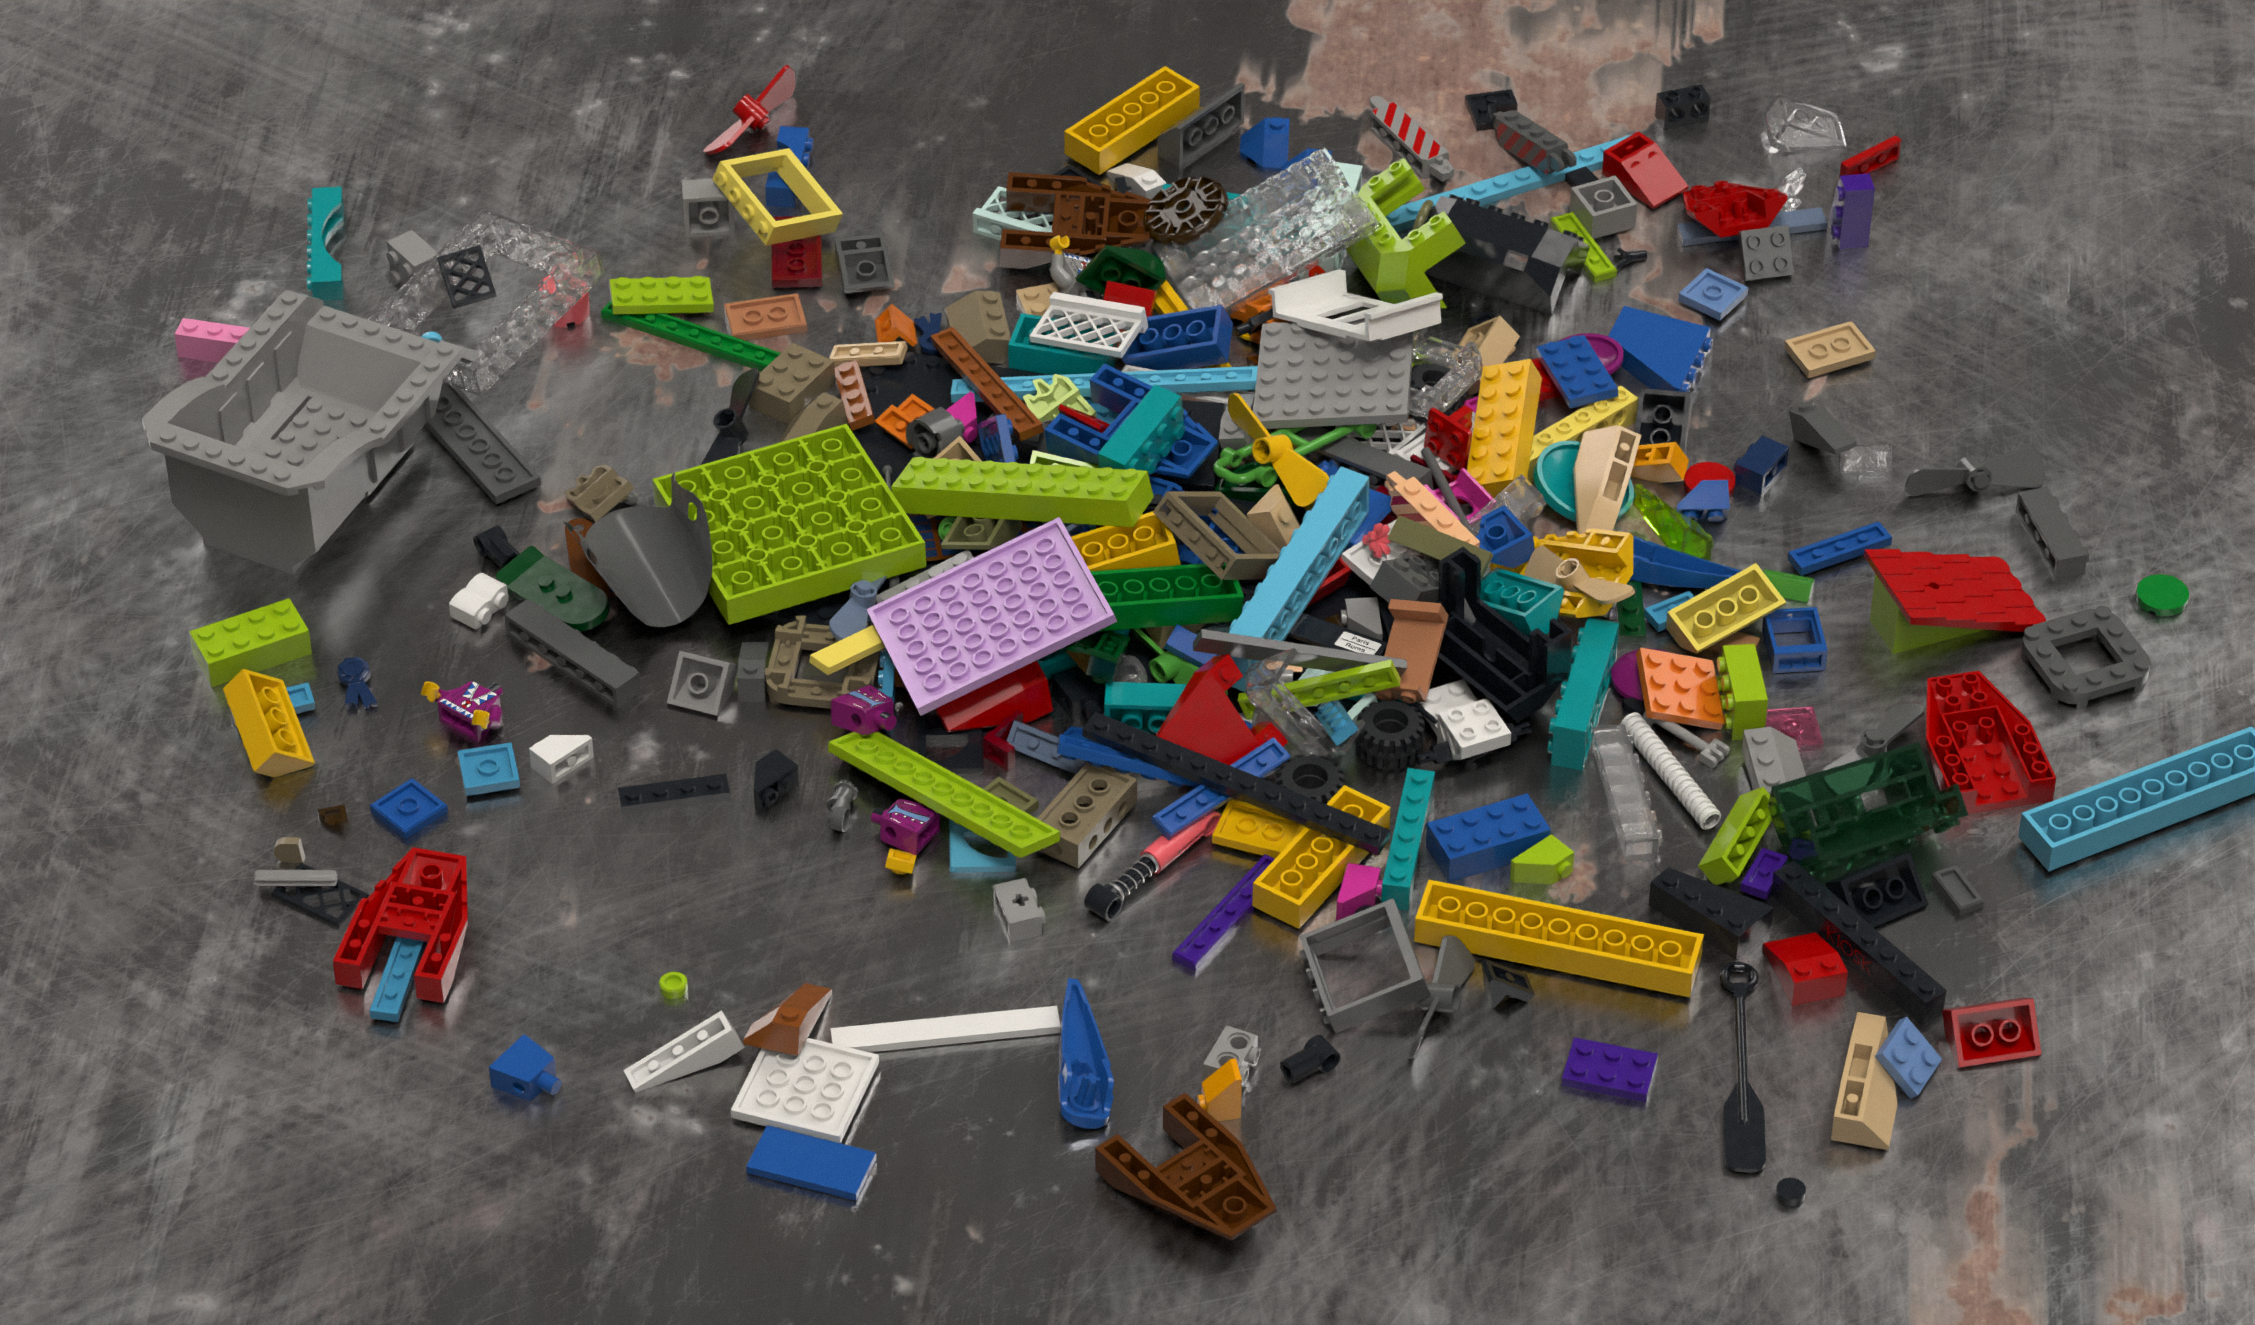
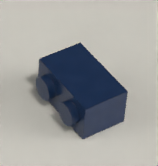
M1762 435L1755 443L1749 446L1742 458L1739 457L1736 460L1733 468L1736 478L1735 484L1762 495L1787 467L1789 447Z

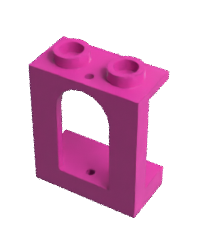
M1465 468L1460 470L1456 481L1449 483L1456 499L1467 501L1473 508V513L1466 516L1471 528L1480 525L1482 516L1494 511L1497 505L1495 499ZM1427 484L1423 485L1451 514L1460 520L1445 504L1446 501L1439 488L1432 490Z

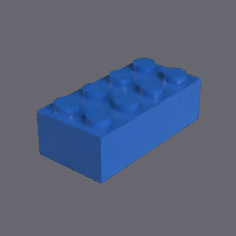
M1222 304L1147 317V330L1145 333L1139 332L1122 358L1125 365L1152 370L1193 369L1228 363L1233 322Z
M1527 793L1428 822L1426 847L1449 883L1510 865L1513 858L1551 835V829Z

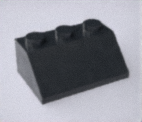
M1910 852L1890 855L1825 883L1827 889L1873 928L1928 905Z

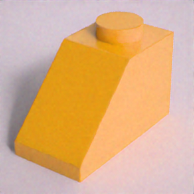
M1236 1058L1228 1060L1202 1082L1201 1095H1197V1103L1218 1122L1241 1118L1242 1078Z

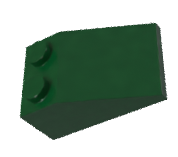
M1105 245L1075 277L1076 281L1102 295L1105 293L1107 281L1156 291L1166 281L1163 260L1144 250Z

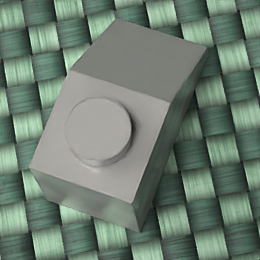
M1377 597L1345 599V610H1340V620L1343 626L1382 640L1383 632Z

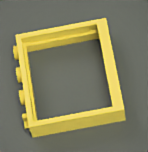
M789 148L720 161L712 178L766 246L833 233L836 231L843 216L841 210ZM776 171L811 215L775 221L741 178Z

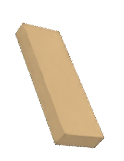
M905 341L834 345L829 359L834 360V368L844 362H851L856 359L859 366L902 364L908 348Z

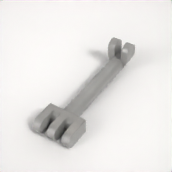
M1646 711L1643 714L1642 718L1650 727L1656 723L1701 751L1698 760L1710 768H1714L1730 752V748L1716 738L1708 744L1675 722L1647 718Z

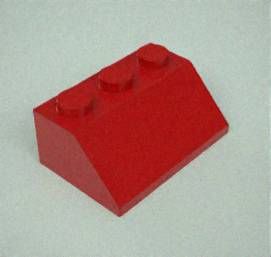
M2023 997L1942 1009L1945 1038L1957 1067L2042 1055L2034 998Z

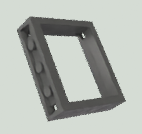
M1394 898L1299 936L1304 948L1299 953L1304 964L1309 963L1310 965L1309 968H1306L1308 978L1311 984L1316 983L1317 985L1316 988H1313L1315 998L1318 1004L1323 1003L1324 1005L1320 1012L1325 1024L1331 1023L1335 1033L1431 996ZM1392 926L1411 979L1335 1008L1317 956Z

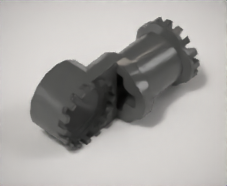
M841 780L836 783L835 793L827 801V809L831 811L829 813L831 817L828 816V819H831L828 821L830 823L828 824L829 829L841 832L847 829L850 819V804L852 800L857 798L859 793L858 788L854 787V784L851 785L850 781L847 783V780L844 782Z

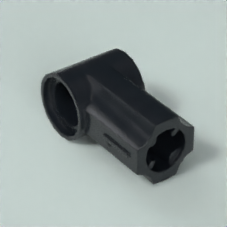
M499 525L473 537L478 553L482 557L489 556L501 569L520 554L508 542L504 530Z
M1316 1035L1308 1040L1303 1050L1280 1061V1069L1284 1078L1289 1083H1295L1318 1070L1323 1073L1333 1070L1340 1062L1341 1055L1322 1035Z

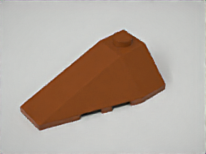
M807 983L803 984L756 1020L744 1037L743 1044L798 1056L828 1002L832 989Z

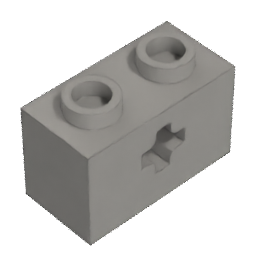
M1026 878L993 885L994 906L1009 942L1012 943L1042 936V924L1046 923L1044 910L1042 907L1038 908L1036 891L1034 888L1029 887Z

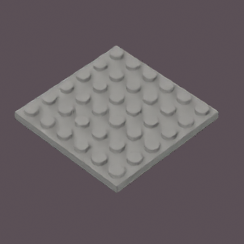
M1365 319L1348 322V324L1357 325L1364 323ZM1295 322L1262 324L1253 413L1266 429L1408 422L1415 331L1385 340L1366 341L1351 336L1343 338L1299 327Z

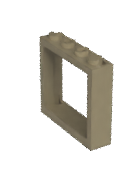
M1167 491L1153 511L1221 580L1265 579L1270 565H1275L1281 550L1222 492ZM1214 507L1218 510L1216 516L1211 512ZM1198 516H1208L1246 554H1236ZM1226 563V568L1223 570L1222 567Z

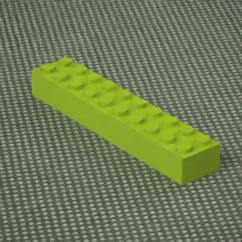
M912 458L891 486L895 498L905 513L1040 522H1050L1060 517L1063 523L1134 527L1154 498L1148 472L1143 470L1112 469L1110 467L1041 465L1039 463L971 461L969 459Z

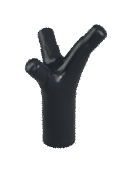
M1618 248L1617 252L1620 255H1614L1615 260H1620L1615 267L1617 272L1621 267L1630 262L1647 259L1646 250L1626 252Z

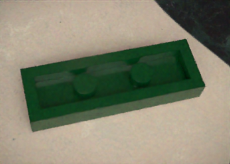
M1628 581L1627 585L1632 586L1635 593L1616 603L1617 623H1619V644H1646L1641 582Z

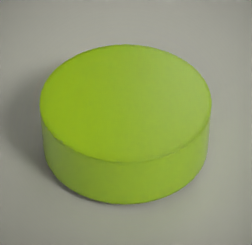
M680 972L664 974L659 980L660 993L668 999L683 997L688 991L686 976Z

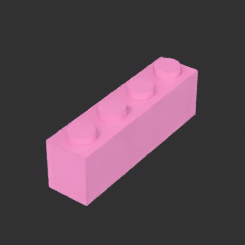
M183 318L175 332L178 357L219 363L250 328Z

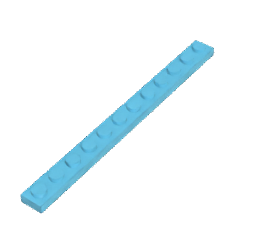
M1629 136L1574 152L1573 154L1577 158V164L1574 167L1568 166L1562 171H1555L1545 175L1533 166H1528L1410 202L1394 210L1386 216V219L1394 230L1399 232L1413 227L1417 214L1426 200H1431L1436 205L1441 196L1450 197V194L1464 198V200L1466 198L1474 199L1480 202L1479 206H1483L1565 180L1566 173L1585 166L1591 172L1602 169L1603 151Z
M1258 366L1124 373L1151 386L1158 385L1174 393L1223 392L1229 390L1248 391L1256 387ZM1095 373L1061 375L1068 377L1079 389L1082 397L1091 398L1090 379ZM1054 375L1000 378L1020 400H1023V396L1027 394L1037 395V390L1032 380L1041 378L1051 385ZM953 379L951 388L952 403L957 402L970 391L974 393L975 402L984 400L964 379Z

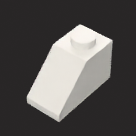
M549 735L529 748L531 768L551 784L594 757L592 737L589 735Z

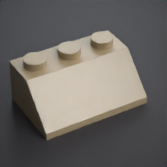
M1501 316L1495 317L1469 328L1445 366L1456 371L1458 375L1464 378V381L1468 384V394L1473 395L1479 392L1483 367L1504 363L1506 358L1515 350V344L1520 336Z
M1278 484L1274 485L1247 513L1249 520L1280 550L1284 546L1287 547L1291 541L1293 531L1296 528H1300Z

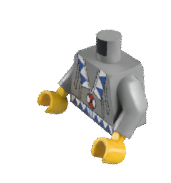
M1060 235L1053 237L1049 244L1055 253L1052 254L1049 270L1052 279L1057 283L1061 292L1093 299L1103 296L1076 281L1075 278L1092 259L1062 252V249L1067 248L1070 244L1068 236L1060 238Z

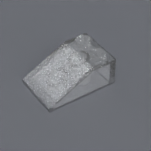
M1778 93L1762 113L1769 144L1775 149L1792 153L1844 150L1846 148L1840 119L1836 113Z

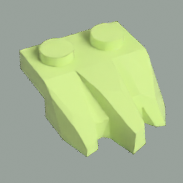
M1054 374L1052 377L1053 383L1051 385L1041 378L1032 380L1037 390V395L1027 394L1023 396L1027 407L1041 422L1054 420L1059 414L1058 407L1060 404L1097 417L1096 411L1080 395L1079 389L1068 377Z

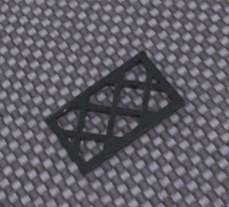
M480 245L437 257L453 309L497 297ZM478 253L479 258L476 261L466 259L469 255ZM455 261V264L450 269L444 266L445 262ZM461 264L471 266L466 273L456 271ZM477 268L483 270L484 275L482 278L472 276ZM451 276L461 278L456 286L450 284L449 279ZM467 281L477 283L472 290L462 288ZM483 285L489 287V292L478 293ZM457 293L467 295L464 299L458 301L454 297Z
M300 863L294 870L316 869ZM340 880L337 881L336 886L338 888L322 891L321 886H317L318 892L301 894L300 886H277L271 892L273 897L337 927H340L356 911L362 898L369 897L368 893ZM296 887L297 895L289 896L282 893L285 889ZM352 893L358 896V898L345 902L344 894ZM340 895L341 903L324 904L323 897ZM319 898L320 906L312 907L303 901ZM343 909V913L338 918L326 913Z

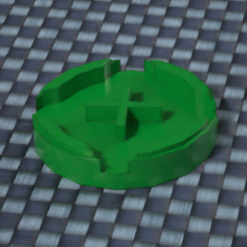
M2153 574L2143 578L2138 583L2135 597L2137 604L2148 613L2151 610L2156 612L2155 615L2164 617L2181 613L2188 604L2190 593L2188 587L2174 576Z

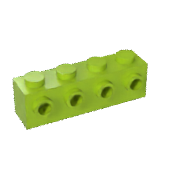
M1764 787L1739 796L1699 863L1698 867L1714 885L1724 882L1731 883L1739 877L1780 806Z

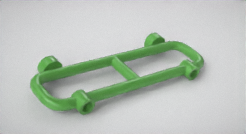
M1343 425L1310 442L1295 435V433L1307 427L1281 428L1270 435L1284 434L1288 436L1292 445L1298 447L1294 451L1303 457L1354 431L1363 438H1370L1375 433L1377 425ZM1253 443L1236 451L1230 447L1224 448L1220 454V459L1213 466L1214 473L1218 477L1233 484H1247L1256 480L1257 483L1264 487H1271L1278 477L1271 463H1265L1244 474H1235L1225 469L1229 465L1237 467L1242 459L1252 455Z

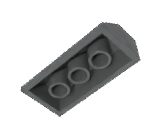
M1239 83L1221 92L1178 121L1175 125L1162 132L1158 136V156L1180 168L1244 123L1245 84Z

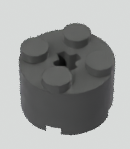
M938 407L914 419L907 425L906 440L908 446L913 445L916 452L912 454L915 458L933 459L957 437L961 436L963 438L962 433H964L965 427L961 420L955 419L948 411Z

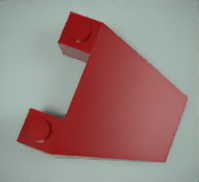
M1229 654L1212 657L1194 672L1156 736L1227 765H1232L1273 737L1282 747L1288 743L1274 720L1258 722L1249 729L1225 694L1227 689L1243 677V674Z

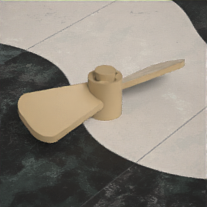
M1539 546L1533 551L1525 570V576L1562 586L1566 591L1584 593L1601 604L1616 603L1635 593V590L1630 585L1590 578L1577 559L1570 558L1564 561L1545 546Z

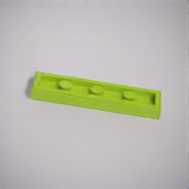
M1573 212L1550 219V225L1555 231L1563 233L1566 230L1578 234V236L1584 238L1583 242L1590 246L1583 269L1594 283L1617 276V269Z

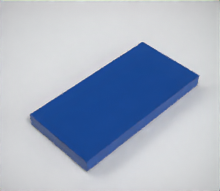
M767 1125L746 1166V1172L856 1201L876 1161V1152Z

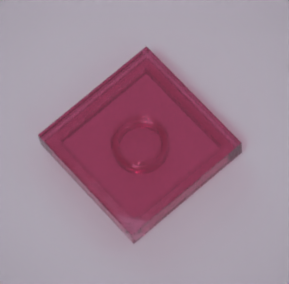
M1813 706L1767 710L1765 727H1772L1796 740L1799 752L1823 751L1824 743Z

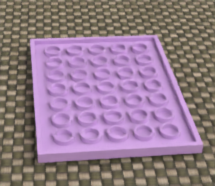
M1060 517L866 609L920 716L1117 622L1113 611Z

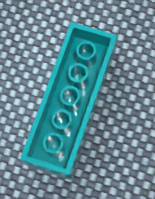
M1587 618L1585 627H1580L1577 638L1579 646L1574 645L1572 652V661L1574 663H1571V671L1566 676L1568 682L1563 681L1560 697L1563 698L1562 700L1557 699L1555 706V715L1557 717H1552L1550 721L1549 734H1553V737L1549 739L1547 753L1552 754L1551 765L1581 771L1584 769L1611 681V669L1617 658L1619 623Z

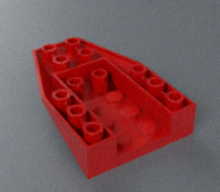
M1980 671L1927 678L1926 744L1948 817L2053 801L2056 776L2031 722Z

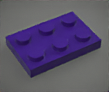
M1574 1037L1562 1076L1561 1086L1646 1102L1658 1061V1053Z

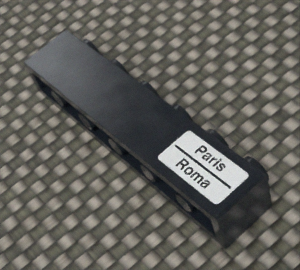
M1248 594L1244 598L1243 606L1246 601H1250L1252 599V595ZM1304 613L1301 614L1284 640L1285 642L1379 656L1385 655L1388 642Z

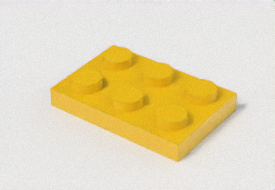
M1231 799L1228 801L1213 832L1212 843L1262 856L1266 854L1275 859L1305 826L1249 803Z

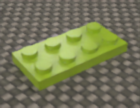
M670 276L667 278L643 277L628 279L620 277L609 279L613 314L713 312L714 309L709 277L693 276L678 278Z

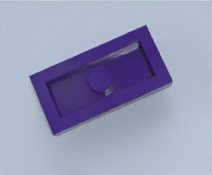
M1762 848L1743 879L1740 891L1766 900L1771 893L1773 872L1787 865L1788 856Z

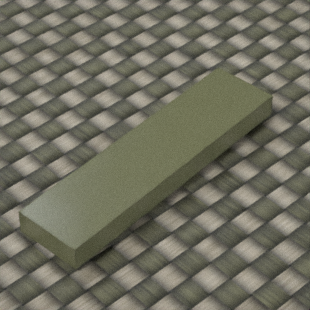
M1400 515L1387 538L1390 542L1437 561L1442 560L1461 547H1465L1472 554H1476L1481 560V579L1494 556L1487 550Z

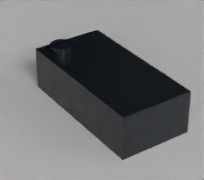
M1182 400V408L1188 412V416L1196 424L1199 423L1218 441V446L1189 479L1163 476V479L1178 484L1182 487L1183 491L1215 492L1218 476L1214 473L1213 466L1220 459L1221 454L1219 433L1221 418L1224 413V403Z

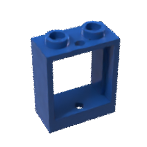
M1817 607L1777 609L1763 617L1762 632L1772 673L1826 670L1828 650ZM1809 631L1812 644L1777 646L1774 633Z

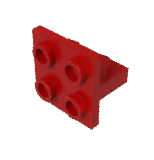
M1464 405L1450 416H1447L1433 407L1429 410L1424 448L1429 447L1434 455L1459 471L1462 468L1467 469L1472 431L1470 429L1472 427L1473 409Z

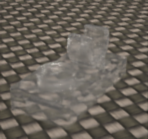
M1800 167L1785 177L1778 191L1788 196L1787 202L1782 207L1784 212L1797 210L1796 207L1801 205V201L1794 195L1803 188L1804 184L1802 182L1807 173Z
M1891 444L1857 445L1855 448L1839 453L1840 473L1892 471Z

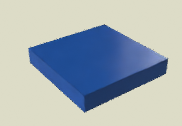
M411 778L370 804V812L404 839H407L446 814L448 806Z

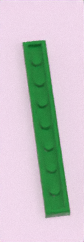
M611 300L601 310V318L749 368H757L758 371L764 370L781 354L780 352L664 313L613 314Z

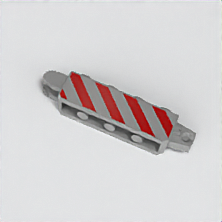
M1375 95L1371 97L1370 105L1372 109L1369 111V117L1372 119V133L1400 159L1404 158L1414 173L1420 178L1429 179L1435 176L1440 181H1446L1448 178L1454 177V168L1448 161L1449 153L1445 147L1440 145L1431 134L1425 131L1396 102L1388 103L1381 96Z

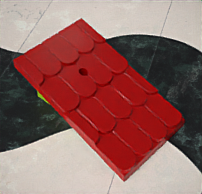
M1864 549V557L1875 572L1870 621L1892 654L1983 630L2024 632L2027 627L2046 621L2042 612L2035 607L2033 599L2023 590L2021 582L2011 573L2009 565L2000 557H1970L1969 554H1933L1927 551L1901 552L1900 549Z

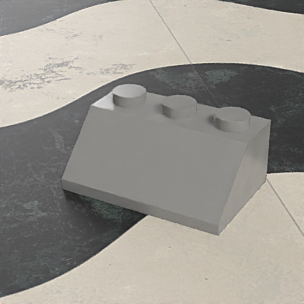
M1772 727L1744 730L1742 753L1753 790L1764 787L1780 806L1777 811L1813 807L1814 802L1796 740Z

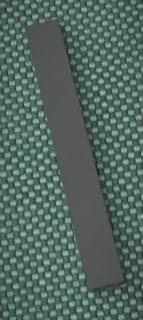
M1201 629L1193 641V651L1217 655L1229 654L1231 657L1332 672L1392 659L1400 677L1407 669V660L1205 629Z

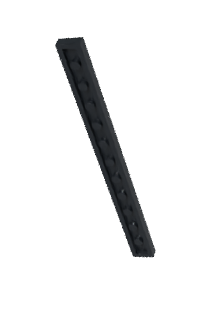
M1098 712L1092 715L1082 729V736L1375 855L1380 854L1390 839L1391 830Z

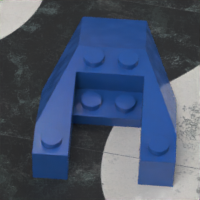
M1104 363L1090 379L1091 400L1119 413V415L1103 433H1100L1059 413L1045 429L1047 451L1060 457L1099 465V451L1153 386ZM1184 409V435L1180 440H1176L1169 454L1158 462L1155 471L1149 475L1189 479L1218 446V441L1199 423L1196 424Z

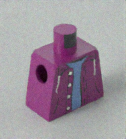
M871 685L831 699L832 725L862 735H868L881 729L890 731L896 725L897 720L894 716L893 700Z
M899 799L888 810L875 807L871 814V822L880 825V838L883 842L913 855H917L940 831L941 814L918 802Z

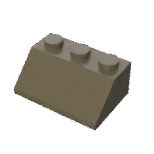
M975 290L946 307L945 315L948 328L954 327L985 362L1005 364L1011 337L1000 292Z

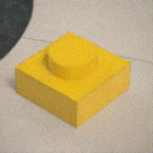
M890 848L885 868H889L896 874H912L917 855Z

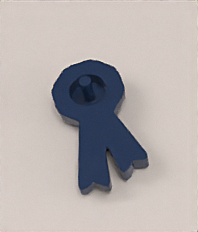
M929 313L930 323H928L925 316H922L920 319H914V327L923 334L919 338V345L923 353H929L932 356L941 354L932 345L930 336L941 332L942 313Z
M359 656L345 658L338 665L337 673L339 681L348 686L345 699L346 709L352 707L359 709V698H361L365 710H368L370 707H377V700L365 683L371 676L368 662Z

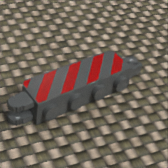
M1512 110L1505 113L1499 111L1492 114L1494 120L1493 127L1496 130L1499 145L1545 175L1555 171H1562L1568 166H1576L1577 158L1568 149L1567 142L1518 111Z

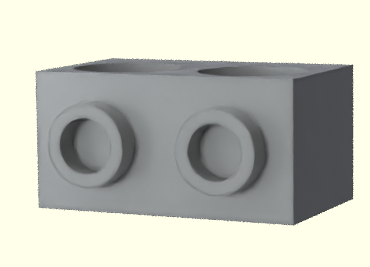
M1226 1025L1203 1063V1081L1228 1060L1236 1058L1242 1084H1245L1249 1075V1068L1252 1064L1255 1065L1258 1062L1261 1050L1257 1048L1258 1035Z

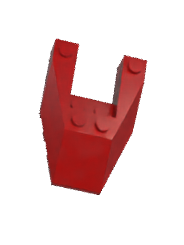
M413 847L392 868V873L386 880H380L374 886L375 891L368 898L360 900L333 959L335 983L337 985L363 989L387 935L428 942L427 947L414 974L417 999L444 1003L454 980L468 925L467 858L462 855Z

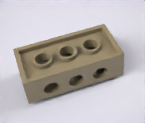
M1087 762L1037 817L1040 821L1061 832L1059 842L1038 851L1079 868L1137 803V778L1118 772L1106 765L1096 767Z

